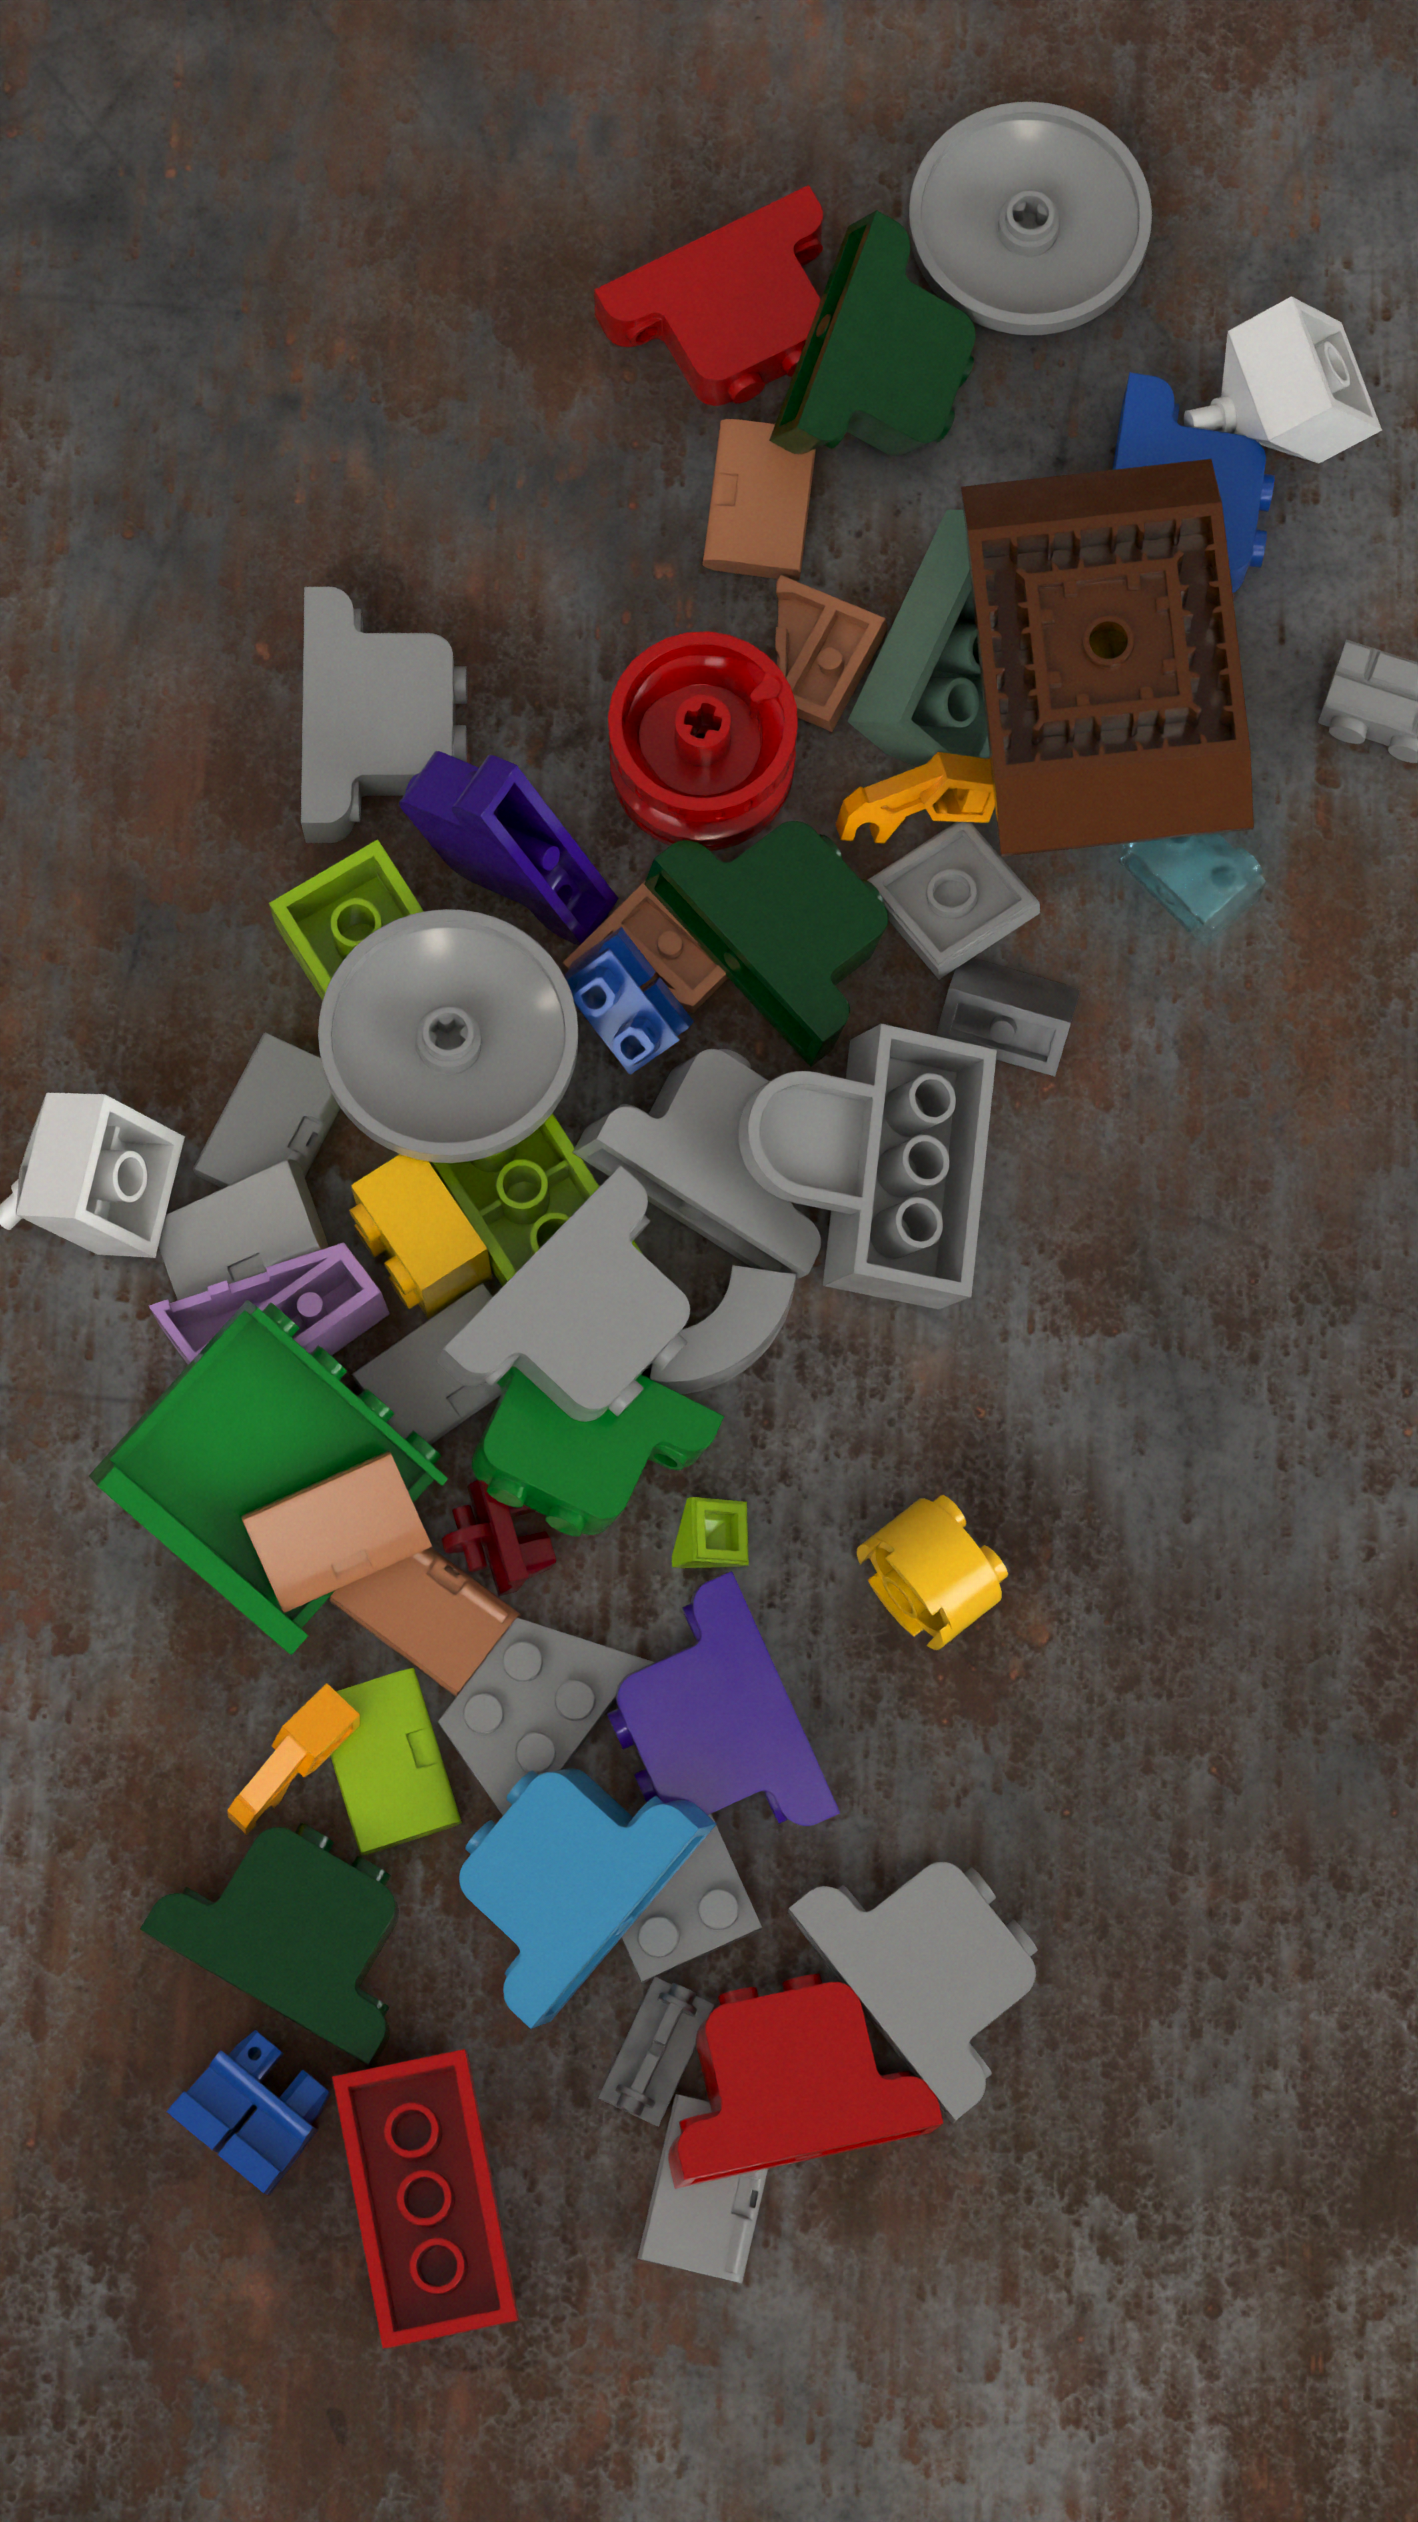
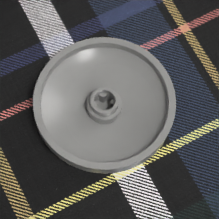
M1013 102L986 108L966 117L947 130L930 148L918 168L910 194L908 232L911 249L915 261L931 289L940 299L967 314L971 321L995 331L1016 335H1046L1070 330L1090 322L1112 307L1126 293L1141 269L1147 251L1152 224V206L1148 185L1137 160L1127 146L1107 127L1093 118L1064 106L1043 102Z
M452 909L431 910L411 914L379 928L361 941L342 961L327 987L322 1002L318 1028L319 1051L324 1075L336 1102L355 1126L369 1138L387 1149L418 1160L440 1163L467 1162L495 1155L518 1144L536 1131L554 1112L570 1084L575 1069L578 1052L577 1012L571 990L559 966L549 953L528 934L510 923L479 912Z

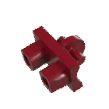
M476 1480L470 1483L467 1488L477 1525L471 1505L454 1508L452 1512L457 1530L441 1538L444 1552L448 1554L464 1552L469 1572H475L488 1567L482 1547L484 1546L498 1597L517 1592L527 1579L550 1570L556 1563V1556L550 1536L544 1531L517 1538L511 1517L532 1513L536 1510L524 1504L520 1508L505 1505L489 1495L487 1492L488 1484L482 1480Z

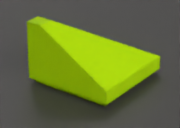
M699 1497L687 1498L672 1553V1567L711 1568L748 1566L747 1502Z

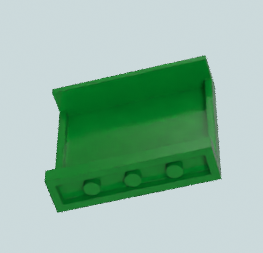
M246 1300L91 1472L89 1477L104 1493L286 1652L292 1655L308 1637L302 1627L334 1591L283 1613L241 1516L388 1450L392 1454L413 1503L433 1480L443 1486L448 1478L434 1466L442 1455L414 1430L404 1439L387 1424L395 1413L367 1388L357 1397L339 1381L346 1374L347 1370L319 1345L309 1354L292 1338L300 1328L271 1302L261 1311L249 1300Z

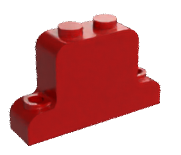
M807 185L594 289L596 319L607 338L618 346L634 347L653 339L662 340L667 345L695 396L701 402L711 406H721L731 401L740 404L753 399L763 391L767 383L786 374L788 377H793L821 299L802 266L818 257L823 250V245L821 244L823 223L821 204L811 187Z
M810 1974L784 1981L782 1983L784 1992L759 1997L757 1987H748L718 1996L720 2006L705 2019L696 2034V2047L712 2112L679 2121L681 2134L673 2141L668 2153L674 2188L677 2189L757 2170L930 2134L944 2124L938 2098L923 2079L911 2076L910 2071L884 2076L878 2073L860 1999L853 1989L844 1983H822L820 1974Z

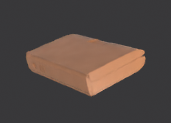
M739 419L721 420L703 557L704 567L727 573L779 579L780 575L794 581L800 580L816 449L805 454H793L772 443L769 440L775 424Z
M389 1450L241 1516L283 1613L432 1547Z
M432 1547L335 1590L329 1599L331 1604L455 1697H457L514 1620L521 1616L519 1612Z

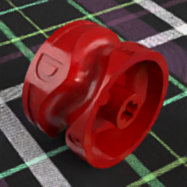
M710 631L686 632L665 638L648 647L632 660L620 676L612 693L608 712L610 773L618 801L628 817L642 831L669 846L678 841L690 840L702 844L709 851H718L749 840L774 820L783 808L792 787L796 759L795 745L798 719L797 705L791 686L781 669L767 654L751 643L728 634Z

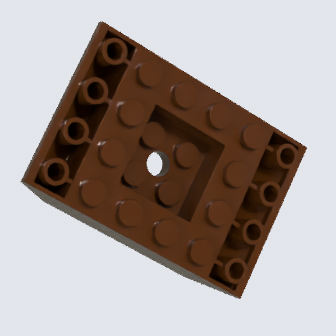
M1212 459L962 486L961 494L1001 857L1253 830L1251 749L1223 506ZM1102 628L1116 629L1125 637L1127 647L1118 657L1111 659L1099 657L1090 646L1089 641L1092 635Z

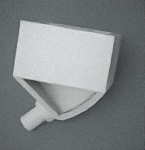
M1292 296L1228 331L1221 397L1214 398L1210 406L1187 410L1184 413V426L1244 435L1256 440L1262 446L1318 464L1382 431L1342 322Z
M46 1093L21 1163L19 1179L11 1185L13 1193L0 1204V1225L7 1230H11L21 1219H25L97 1255L155 1258L185 1136L105 1094Z

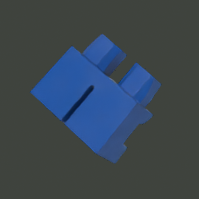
M620 927L574 960L565 975V979L571 990L575 1005L628 1074L631 1075L680 1040L678 1035L687 1030L694 1021L660 977L643 989L640 988V986L653 977L656 971L624 929Z
M254 2030L237 2044L229 2055L220 2050L206 2071L187 2092L184 2091L166 2112L211 2150L217 2152L218 2156L261 2192L270 2196L318 2130L312 2124L321 2114L331 2092L306 2071L302 2070L280 2098L261 2082L284 2053L258 2031ZM257 2108V2110L253 2113V2115L249 2118V2120L244 2124V2126L240 2129V2131H239L237 2134H235V2132H236V2131L240 2128V2126L245 2122V2120H246V2119L249 2117V2115L254 2111V2109Z

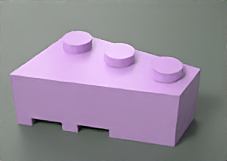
M344 1242L266 1267L267 1272L228 1284L226 1280L208 1286V1291L172 1303L167 1299L149 1305L160 1328L188 1365L246 1300H249L261 1311L270 1302L273 1303L300 1328L292 1338L309 1354L319 1345L332 1356L390 1314L382 1292Z

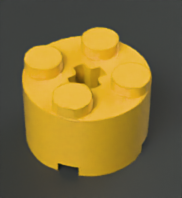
M940 1495L933 1502L925 1498L918 1499L857 1548V1557L860 1565L870 1558L877 1572L868 1579L877 1597L898 1623L913 1637L923 1629L933 1636V1639L926 1645L933 1650H940L1000 1602L1002 1591L999 1583L1008 1576L1007 1569L1000 1557L986 1545L979 1548L972 1537L963 1528L966 1526L964 1515L958 1506L945 1495Z

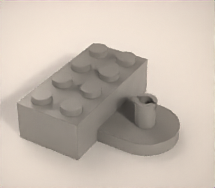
M879 1024L850 1040L846 1079L811 1071H795L769 1081L749 1098L741 1114L738 1139L743 1161L751 1176L767 1192L782 1200L831 1210L823 1286L938 1310L971 1298L996 1049Z

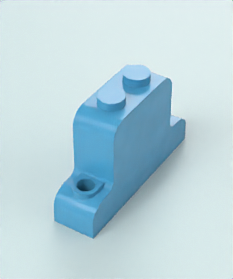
M567 1768L541 1775L532 1770L524 1775L507 1795L506 1800L512 1806L497 1824L493 1820L486 1822L468 1841L465 1850L471 1855L464 1862L460 1870V1887L464 1895L516 1943L520 1949V1954L505 1972L507 1978L504 1983L503 1993L509 2009L530 2029L553 2020L716 1826L717 1823L696 1804L687 1800L664 1803L655 1796L632 1817L581 1770Z

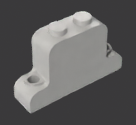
M304 587L301 825L306 843H335L346 838L352 831L355 822L361 821L362 797L405 795L409 781L413 776L421 772L435 751L446 753L467 762V725H456V704H467L468 700L467 666H455L450 644L442 636L434 633H363L362 608H353L349 596L336 587Z
M707 1049L676 1066L668 1075L649 1114L635 1106L621 1104L614 1111L588 1125L573 1151V1154L609 1177L622 1165L643 1185L650 1203L752 1268L796 1274L797 1280L809 1274L819 1254L821 1237L815 1224L803 1213L796 1210L792 1202L775 1197L762 1188L751 1176L743 1161L738 1139L741 1114L754 1092L769 1081L751 1070L749 1061L734 1051L728 1049Z
M620 1165L443 1348L436 1362L456 1381L466 1386H479L488 1383L492 1387L514 1366L569 1417L583 1422L595 1420L602 1416L607 1409L618 1417L643 1391L644 1388L636 1379L646 1368L653 1363L662 1371L688 1343L679 1334L690 1315V1305L686 1295L632 1245L633 1240L650 1223V1220L644 1215L648 1205V1197L643 1185Z
M933 1863L924 1868L873 1910L867 1912L844 1885L838 1889L827 1886L812 1889L789 1907L787 1915L838 1980L853 1989L860 1999L863 2012L911 2073L926 2082L937 2096L940 2110L951 2124L954 2123L981 2100L986 2088V2078L992 2074L987 2064L970 2044V2041L1030 1991L1036 1978V1969L1031 1956L1038 1951L1037 1947L1014 1919L1006 1925L1002 1922L989 1905L996 1899L995 1894L980 1874L972 1867L963 1873L961 1869L951 1863Z

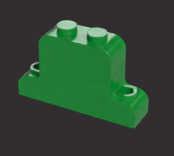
M512 1366L496 1383L501 1387V1397L473 1453L472 1469L479 1481L482 1480L489 1485L487 1492L497 1501L516 1508H520L524 1504L546 1515V1522L564 1534L576 1537L581 1536L582 1533L596 1535L607 1530L625 1509L648 1459L672 1470H682L692 1465L713 1442L724 1416L640 1375L636 1381L644 1388L643 1391L618 1417L607 1409L602 1416L595 1420L587 1422L578 1421L569 1417L518 1368Z

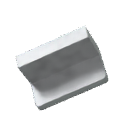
M971 958L955 969L936 1036L996 1049V1060L1055 1077L1080 990Z

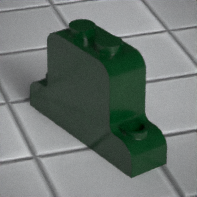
M878 210L849 225L846 230L769 441L793 454H805L822 445L833 449L841 442L846 431L891 456L904 455L933 441L938 443L947 435L953 424L955 411L951 407L957 390L965 383L972 371L974 357L970 354L976 338L973 322L963 311L909 281L905 274L910 254L909 236L900 223Z
M800 821L782 823L731 862L718 860L705 846L690 840L678 841L653 859L644 885L700 944V948L712 961L724 970L726 976L810 1067L833 1050L850 1014L848 1001L835 985L871 958L888 924V912L878 889L871 882L860 879L843 861L840 850L829 837L822 834L819 835L811 826Z
M300 1823L295 1832L283 1827H273L260 1833L217 1902L214 1903L190 1888L185 1887L182 1894H169L155 1903L140 1928L145 1934L371 2068L374 2067L389 2040L390 2030L385 2015L390 2007L361 1990L360 1986L398 1922V1904L390 1890L385 1886L391 1877L390 1874L360 1856L355 1858L352 1865L347 1864L329 1853L334 1844L331 1839L313 1828Z

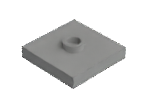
M955 822L867 880L882 895L890 923L938 980L1040 914V902L971 822Z

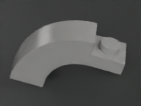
M732 1265L729 1286L722 1302L706 1319L679 1332L688 1343L662 1371L651 1363L647 1367L651 1369L650 1379L679 1394H688L718 1386L745 1371L763 1355L779 1334L792 1303L796 1274Z

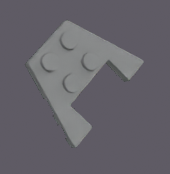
M516 1618L439 1719L438 1724L503 1816L512 1806L506 1798L515 1784L532 1770L541 1775L564 1769L615 1701L616 1690L621 1680L628 1674L654 1662Z

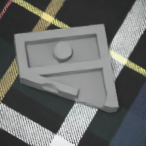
M709 1814L708 1816L714 1821L712 1814ZM717 1825L622 1936L623 1943L641 1983H645L653 1979L654 1976L658 1977L762 1930L761 1923Z

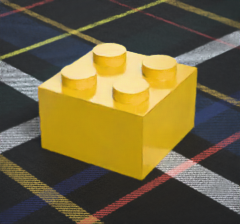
M399 1154L351 1185L356 1206L351 1208L349 1212L356 1222L354 1228L374 1258L384 1252L388 1258L384 1264L391 1275L388 1279L408 1309L418 1304L426 1317L430 1319L479 1284H484L492 1279L487 1247L429 1161L418 1160Z

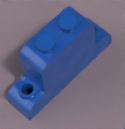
M1129 372L1122 400L1112 470L1212 459L1223 506L1232 593H1234L1243 584L1248 567L1261 568L1267 531L1257 529L1259 511H1269L1275 475L1264 474L1266 464L1265 451L1259 442L1244 435L1179 425L1177 421L1180 404L1175 403L1174 394L1169 384L1156 376Z

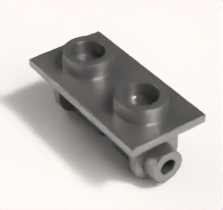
M654 1976L598 2098L659 2127L696 2046L697 2031L711 2014L714 2004L696 1996L695 1992L676 1983L670 1984Z

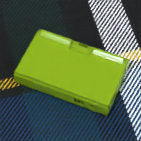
M415 1669L401 1670L336 1691L360 1714V1726L331 1755L360 1854L366 1856L461 1824L462 1821Z

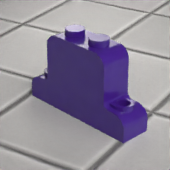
M435 751L421 772L413 776L409 781L399 806L443 861L465 879L524 905L546 928L557 936L580 946L602 924L619 899L516 764L494 755H488L479 768L446 753Z
M729 1571L704 1582L694 1591L691 1603L682 1607L696 1642L681 1651L625 1676L616 1690L618 1709L607 1713L622 1749L624 1750L635 1745L645 1769L635 1773L634 1776L646 1803L655 1796L664 1803L687 1800L696 1804L703 1812L709 1815L748 1796L763 1791L778 1824L790 1820L801 1826H812L840 1814L733 1572Z

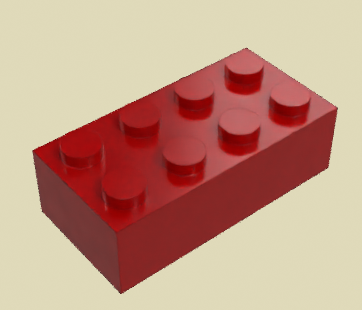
M463 2049L333 2076L382 2348L388 2349L520 2321L467 2051Z

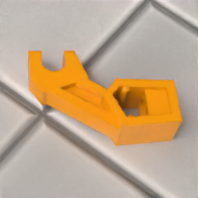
M937 752L924 765L865 788L860 786L843 800L835 824L840 840L853 841L857 828L864 823L871 822L869 828L874 842L884 844L906 816L924 809L927 810L933 821L989 823L995 808L990 759Z
M326 1683L281 1727L271 1745L275 1751L240 1794L236 1796L227 1810L228 1818L247 1835L256 1826V1821L270 1806L275 1808L282 1801L290 1783L298 1773L306 1777L316 1771L360 1726V1714Z

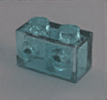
M1219 833L1124 843L1119 863L1205 949L1259 901L1267 882L1262 877L1263 871L1257 860L1242 847L1234 849Z

